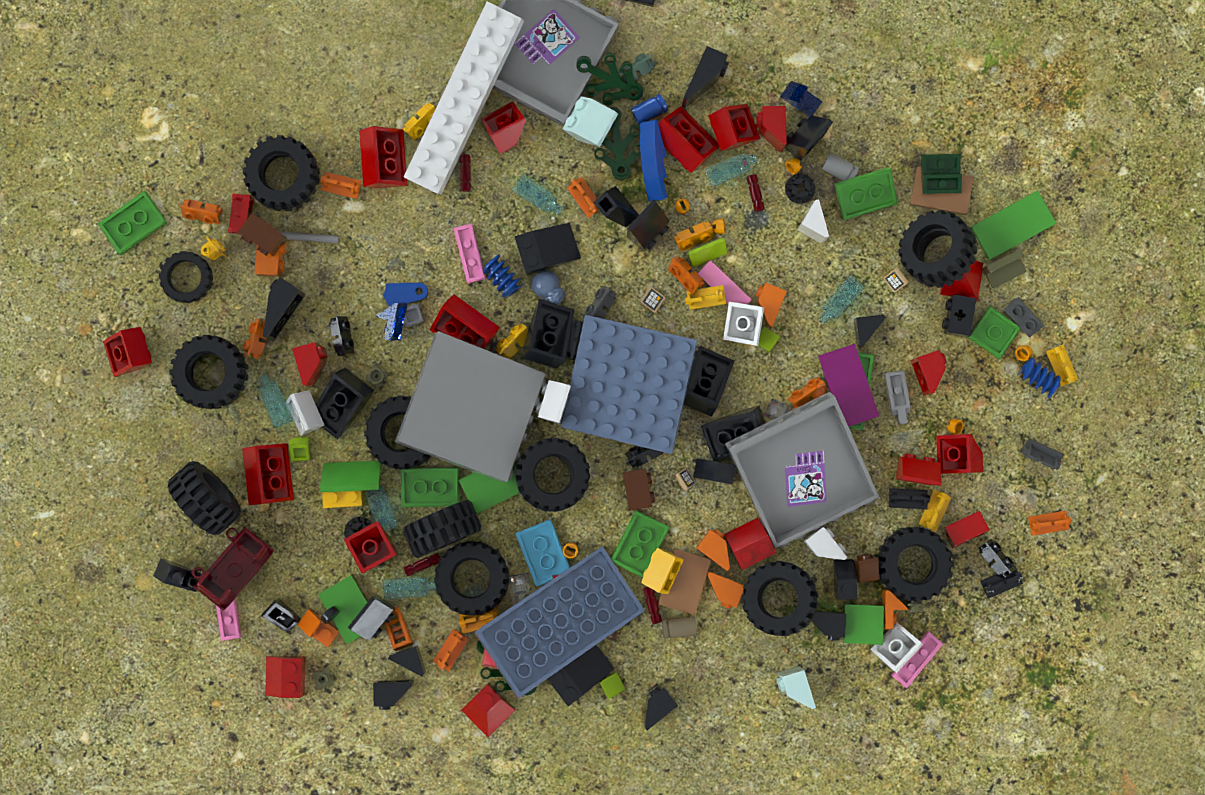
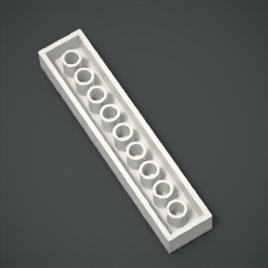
M488 1L486 2L404 175L405 178L442 195L524 23L522 18Z

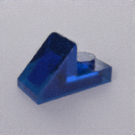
M793 81L789 83L780 96L808 117L814 115L823 102L807 91L809 87Z
M394 303L376 315L378 318L388 320L384 328L385 340H400L408 303Z

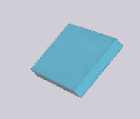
M551 519L515 533L536 587L548 583L552 580L553 575H560L570 568Z

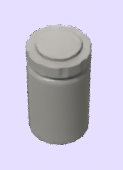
M830 153L822 170L844 181L856 177L859 167H854L848 161Z

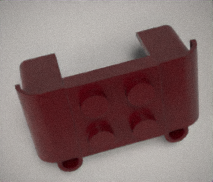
M233 527L227 529L226 536L231 541L229 546L207 571H204L201 567H195L192 571V575L198 581L193 587L223 611L229 607L274 552L270 546L246 527H243L240 533ZM231 532L236 533L234 537H230L229 534ZM202 571V575L196 576V572Z

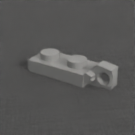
M902 370L885 373L884 377L892 416L896 415L898 425L908 423L906 414L910 413L909 408L911 406L905 372Z

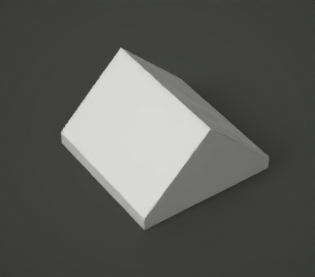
M818 199L811 205L797 230L819 243H823L827 240L829 234Z
M729 302L723 340L758 346L764 307Z
M309 390L289 396L286 404L301 437L324 426Z
M896 621L893 629H889L883 635V645H874L870 650L892 671L897 673L923 644Z

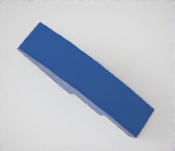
M656 119L641 122V164L648 201L650 202L653 199L655 201L668 198L663 181L667 177L663 158L667 157L658 121Z

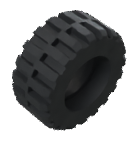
M277 135V138L272 136L266 137L267 141L262 142L260 140L257 142L258 147L255 149L251 148L249 150L250 157H245L244 163L246 167L243 168V174L245 175L244 183L248 187L249 193L269 209L272 208L275 211H292L294 207L298 209L302 207L301 204L303 202L308 203L311 200L309 198L310 195H314L317 191L315 186L319 185L320 181L318 178L320 171L317 161L310 150L293 137L288 136L285 138L283 135ZM280 157H289L298 165V177L289 188L280 191L273 190L265 181L266 169L273 160Z
M937 210L936 213L934 211L926 212L927 215L925 216L921 214L915 222L911 221L908 224L910 227L902 233L904 237L899 241L901 249L898 250L901 257L900 262L905 267V270L921 284H925L928 287L936 286L937 288H943L944 284L947 286L953 285V281H960L965 272L968 274L971 270L969 266L974 264L976 260L974 254H977L976 237L965 222L952 212ZM940 236H951V247L942 259L931 263L924 261L925 250L934 239Z
M196 336L190 342L185 341L182 344V349L178 348L175 354L177 356L171 360L170 364H173V369H169V375L173 376L171 384L177 389L175 392L186 403L198 408L219 409L222 406L230 405L233 399L237 400L240 396L239 392L244 391L246 387L244 382L245 380L248 381V375L246 374L248 365L244 362L245 357L243 353H240L239 348L230 343V341L218 336ZM207 354L220 357L226 368L223 382L214 390L199 388L193 378V369L196 362Z
M410 396L390 397L384 402L378 403L377 407L370 412V417L365 423L367 426L366 430H364V436L367 439L366 445L370 449V453L378 462L394 469H412L424 464L426 460L432 457L412 448L406 451L395 450L386 441L385 428L387 423L397 415H405L411 400Z
M555 437L541 439L529 446L518 461L515 476L517 488L524 500L534 508L546 512L565 510L581 500L589 486L590 467L585 459L586 456L578 449L579 447L571 444L568 440ZM547 457H558L564 460L570 468V482L564 490L558 493L543 491L535 481L536 466Z
M196 461L188 462L169 479L167 488L173 500L194 524H197L199 528L205 530L208 534H221L240 517L241 507L233 493L218 476L203 464L201 465Z
M464 500L408 524L404 527L403 533L413 556L419 558L481 531L482 525L472 502Z
M906 527L892 532L891 536H887L884 539V544L880 545L878 549L880 551L879 556H876L879 562V579L886 586L885 588L890 590L895 596L914 602L927 601L932 599L934 595L938 596L942 593V588L948 586L949 583L947 581L953 575L951 567H954V561H951L952 552L947 548L948 544L937 533L925 528ZM910 546L924 548L931 557V570L928 576L920 582H909L902 578L898 572V557L905 548Z
M466 541L455 544L454 547L445 551L446 553L440 557L439 564L435 568L434 583L436 584L437 595L440 596L441 601L449 609L462 615H480L493 610L501 603L508 591L510 579L506 561L496 549L482 542ZM468 560L482 562L490 573L488 588L484 593L475 597L463 595L458 591L454 583L456 569L460 564Z
M783 561L768 562L764 566L757 567L756 571L748 576L749 580L743 586L745 590L744 594H742V600L744 601L742 607L744 612L747 613L748 620L758 630L775 636H790L806 628L811 619L813 620L815 617L814 613L818 609L819 604L817 603L819 596L815 588L816 585L810 578V575L802 568ZM778 580L787 581L792 584L798 594L797 607L790 615L785 617H775L769 614L762 602L766 587Z

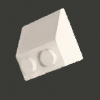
M549 380L548 384L545 383L541 392L544 395L543 401L539 402L536 408V413H539L538 418L560 424L571 386Z

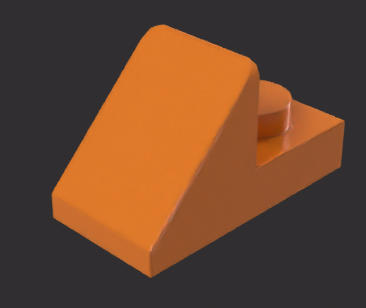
M882 589V606H884L883 628L893 629V625H896L897 621L896 613H893V610L909 609L890 590Z
M310 609L307 610L297 624L308 637L313 636L327 647L331 645L339 634V630L330 623L325 624L321 617Z

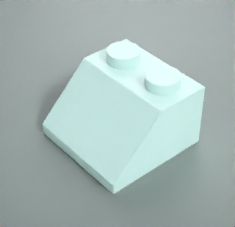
M580 96L570 116L567 118L563 130L578 141L600 147L618 113L593 99Z
M798 666L778 672L779 678H776L781 692L811 709L816 708L804 669Z

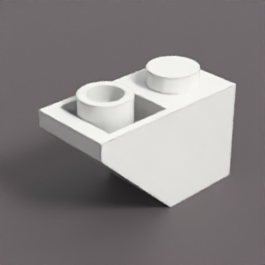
M822 527L814 531L803 540L815 556L841 560L847 558L845 555L846 549L841 543L837 544L834 541L835 535L828 527L826 529Z

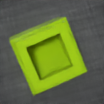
M764 326L760 332L758 346L769 353L780 336Z
M291 438L289 442L291 461L311 460L310 438Z
M617 672L600 681L608 699L625 690Z

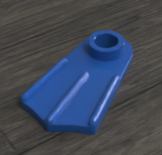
M423 283L386 284L383 297L389 307H394L425 299L428 295V288ZM419 288L423 289V293L421 295L417 294V290Z

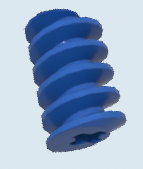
M497 255L485 265L483 273H490L488 279H494L493 286L499 285L497 291H504L502 297L506 298L516 293L523 284L517 286L520 279H512L515 273L508 274L507 272L510 267L503 268L502 266L505 261L498 262L500 255Z
M1034 358L1029 359L1021 367L1017 376L1023 373V381L1030 378L1028 384L1031 385L1035 382V389L1043 387L1041 394L1048 391L1047 398H1050L1060 386L1061 377L1059 375L1054 377L1055 373L1053 371L1048 372L1047 367L1041 368L1042 364L1040 362L1035 364Z

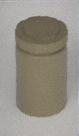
M695 617L668 619V621L663 619L662 632L664 639H668V637L697 636Z

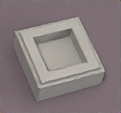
M418 303L400 309L406 328L425 322Z

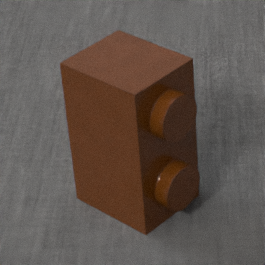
M251 213L238 231L243 234L241 239L250 245L253 242L259 246L257 250L265 256L268 253L274 256L287 239V237L253 213Z
M646 469L623 472L629 511L652 507V503H655L654 492L649 490V484H652L651 473H647Z

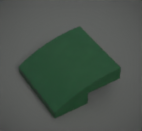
M960 153L921 154L923 194L961 193Z

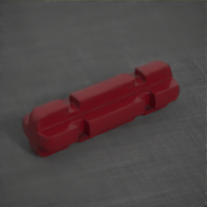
M462 154L460 155V180L462 181L460 189L462 192H470L471 166L469 163H471L470 155Z
M757 175L747 176V183L750 185L749 191L752 202H754V211H763L765 206L764 202L761 201L763 198L760 186L757 184Z
M435 553L429 558L426 557L413 563V565L405 566V574L411 576L415 572L418 573L431 567L432 564H438L439 554Z
M649 587L643 588L644 595L647 597L646 602L649 614H651L652 623L662 622L654 590Z

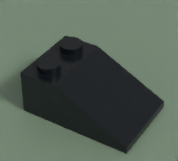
M706 46L683 98V108L689 106L717 83L719 77H724L729 64L726 61L727 54Z
M813 115L808 119L804 117L797 125L799 129L795 133L791 131L787 135L785 149L801 162L825 136L833 121Z
M654 199L627 230V238L643 252L646 249L650 251L657 243L655 239L659 235L663 236L669 229V219Z
M570 222L514 236L527 276L581 259Z
M281 277L273 281L268 296L263 336L271 341H275L306 295Z
M538 299L526 335L521 358L558 369L565 362L575 310Z
M699 346L693 360L684 405L712 417L719 405L735 360Z
M346 368L334 373L316 402V407L324 423L322 428L338 440L364 408L375 390Z
M758 405L701 425L713 461L731 457L725 443L766 423L761 408Z
M595 645L547 678V680L566 705L570 706L613 671L614 667L599 647Z

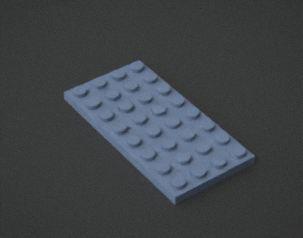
M602 546L476 630L475 634L516 697L520 698L645 610Z

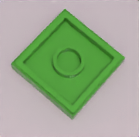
M989 306L971 331L970 337L967 338L997 359H1001L1021 328Z
M845 604L846 628L844 643L883 645L884 606Z

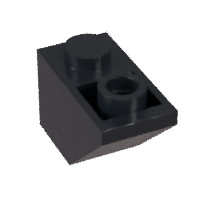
M616 186L605 191L593 202L605 218L624 227H627L639 216Z
M160 558L153 575L155 578L168 585L194 592L197 591L193 587L198 582L192 575L193 569ZM196 572V576L202 575V573Z

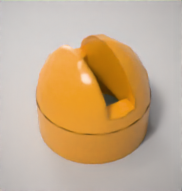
M792 158L785 163L786 169L792 175L798 173L802 168L798 158Z
M679 199L675 203V210L678 214H686L690 209V203L686 199ZM681 201H683L684 206H685V208H686V210H684V211H683L682 206H681V204H680Z
M724 218L714 220L711 226H716V228H713L714 233L724 234Z
M1021 345L1015 351V355L1020 361H1027L1033 354L1032 348L1028 345Z
M959 419L949 420V425H947L948 431L956 435L961 434L964 427L963 421Z
M574 542L566 543L563 547L564 556L567 558L576 557L578 546ZM569 546L575 549L576 551L574 552L573 550L568 549L566 547Z

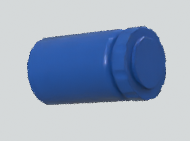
M660 94L631 108L633 117L638 125L668 111L666 102Z

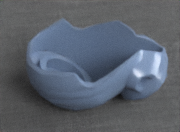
M542 270L533 277L531 287L538 297L554 304L561 303L565 297V291L561 288L558 276L554 272Z

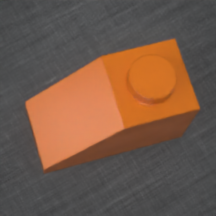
M765 282L763 287L759 286L755 296L758 297V306L764 307L763 319L766 326L771 328L787 291Z
M709 529L696 548L726 571H729L730 564L727 544L722 539L725 535L717 529L714 531Z
M708 571L707 577L717 599L721 601L720 605L731 609L732 606L737 608L744 591V585Z

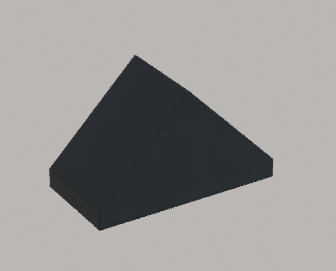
M885 315L857 317L854 319L857 347L862 348L884 321Z
M281 599L274 600L261 614L263 618L286 633L301 620Z
M418 645L392 653L388 657L389 660L421 677L426 672Z

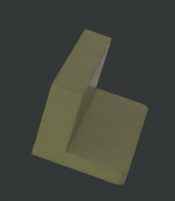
M1021 249L983 268L992 288L1027 271L1020 259L1024 256Z

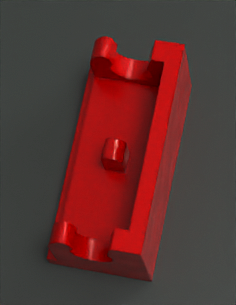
M232 194L228 233L243 235L238 231L253 212L254 198L251 195Z
M980 511L944 527V532L952 549L990 530Z

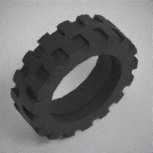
M180 251L181 253H174L170 258H166L164 265H161V273H159L160 286L171 299L181 303L197 302L201 297H205L207 295L206 292L211 289L212 285L210 284L211 281L213 282L212 269L206 260L193 252ZM182 262H192L200 269V284L192 292H179L171 283L172 271Z

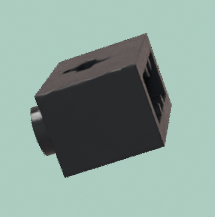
M952 295L946 300L945 310H947L946 318L944 317L942 322L944 334L964 338L970 337L977 298ZM959 312V315L962 316V318L958 319L957 316H954V314Z

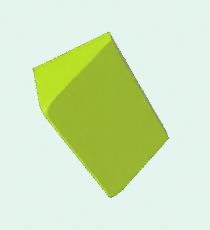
M720 238L689 251L688 258L692 267L727 254L725 239Z

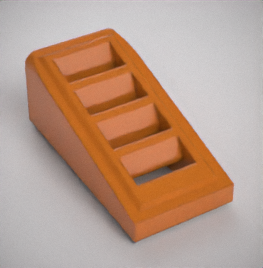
M396 607L393 613L398 615V618L391 620L388 624L386 622L384 624L393 650L399 651L414 645L401 609ZM400 622L401 625L391 628L392 625ZM403 630V633L394 635V633ZM402 638H405V639H406L405 641H402V642H400V643H397V640H399V639H402Z

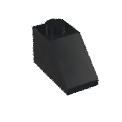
M696 459L693 478L733 485L736 466Z
M833 559L835 598L838 600L857 599V579L853 559Z
M815 610V617L811 621L823 635L828 636V640H839L840 637H845V613Z
M414 680L375 681L373 683L374 707H379V710L391 709L390 706H394L413 686Z

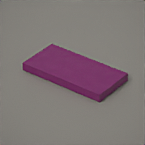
M855 344L819 355L818 359L829 392L835 396L848 427L879 417Z

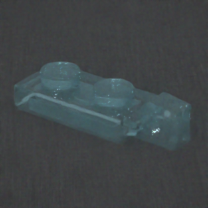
M739 154L708 167L704 171L712 188L751 170L749 166L757 163L758 160L755 154L746 158L744 154Z
M523 174L512 188L514 193L543 212L549 213L551 210L559 216L563 210L560 205L555 203L557 198L552 193Z
M850 275L824 303L825 305L822 308L825 312L819 319L823 323L827 322L831 316L836 319L865 287Z
M269 375L261 376L260 380L263 387L259 388L260 394L273 427L277 428L292 422L293 419L280 386L276 382L272 383Z
M383 486L379 487V490L366 492V498L375 522L379 521L385 531L398 527L399 525Z
M422 577L383 580L384 599L422 597L423 595H428V590L437 589L434 582H427V578Z

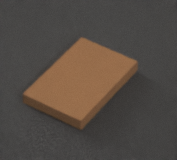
M917 167L910 205L967 215L973 177L962 175L961 193L923 194L921 167Z
M674 548L673 554L684 559L669 594L661 593L658 604L695 615L711 559Z

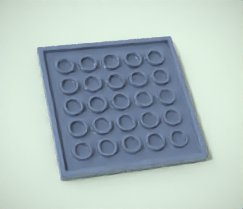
M585 315L570 383L571 389L568 393L561 427L673 454L698 340Z

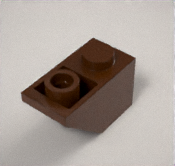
M868 553L857 555V559L853 560L857 582L865 583L879 580L878 557Z

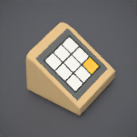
M895 268L883 278L893 292H897L909 283L899 268Z
M650 286L639 303L653 313H656L666 297Z
M687 468L675 474V478L683 491L696 484Z

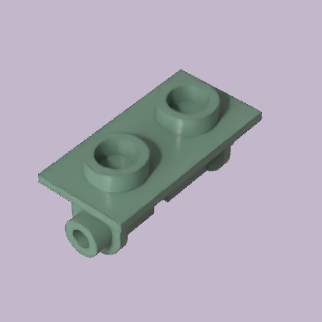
M642 53L634 58L635 61L632 62L634 80L639 78L636 71H639L641 76H643L656 66L652 59L649 61L652 55ZM626 65L623 68L629 70L630 66ZM620 66L618 68L619 76H622L620 80L627 83L626 75L622 73Z

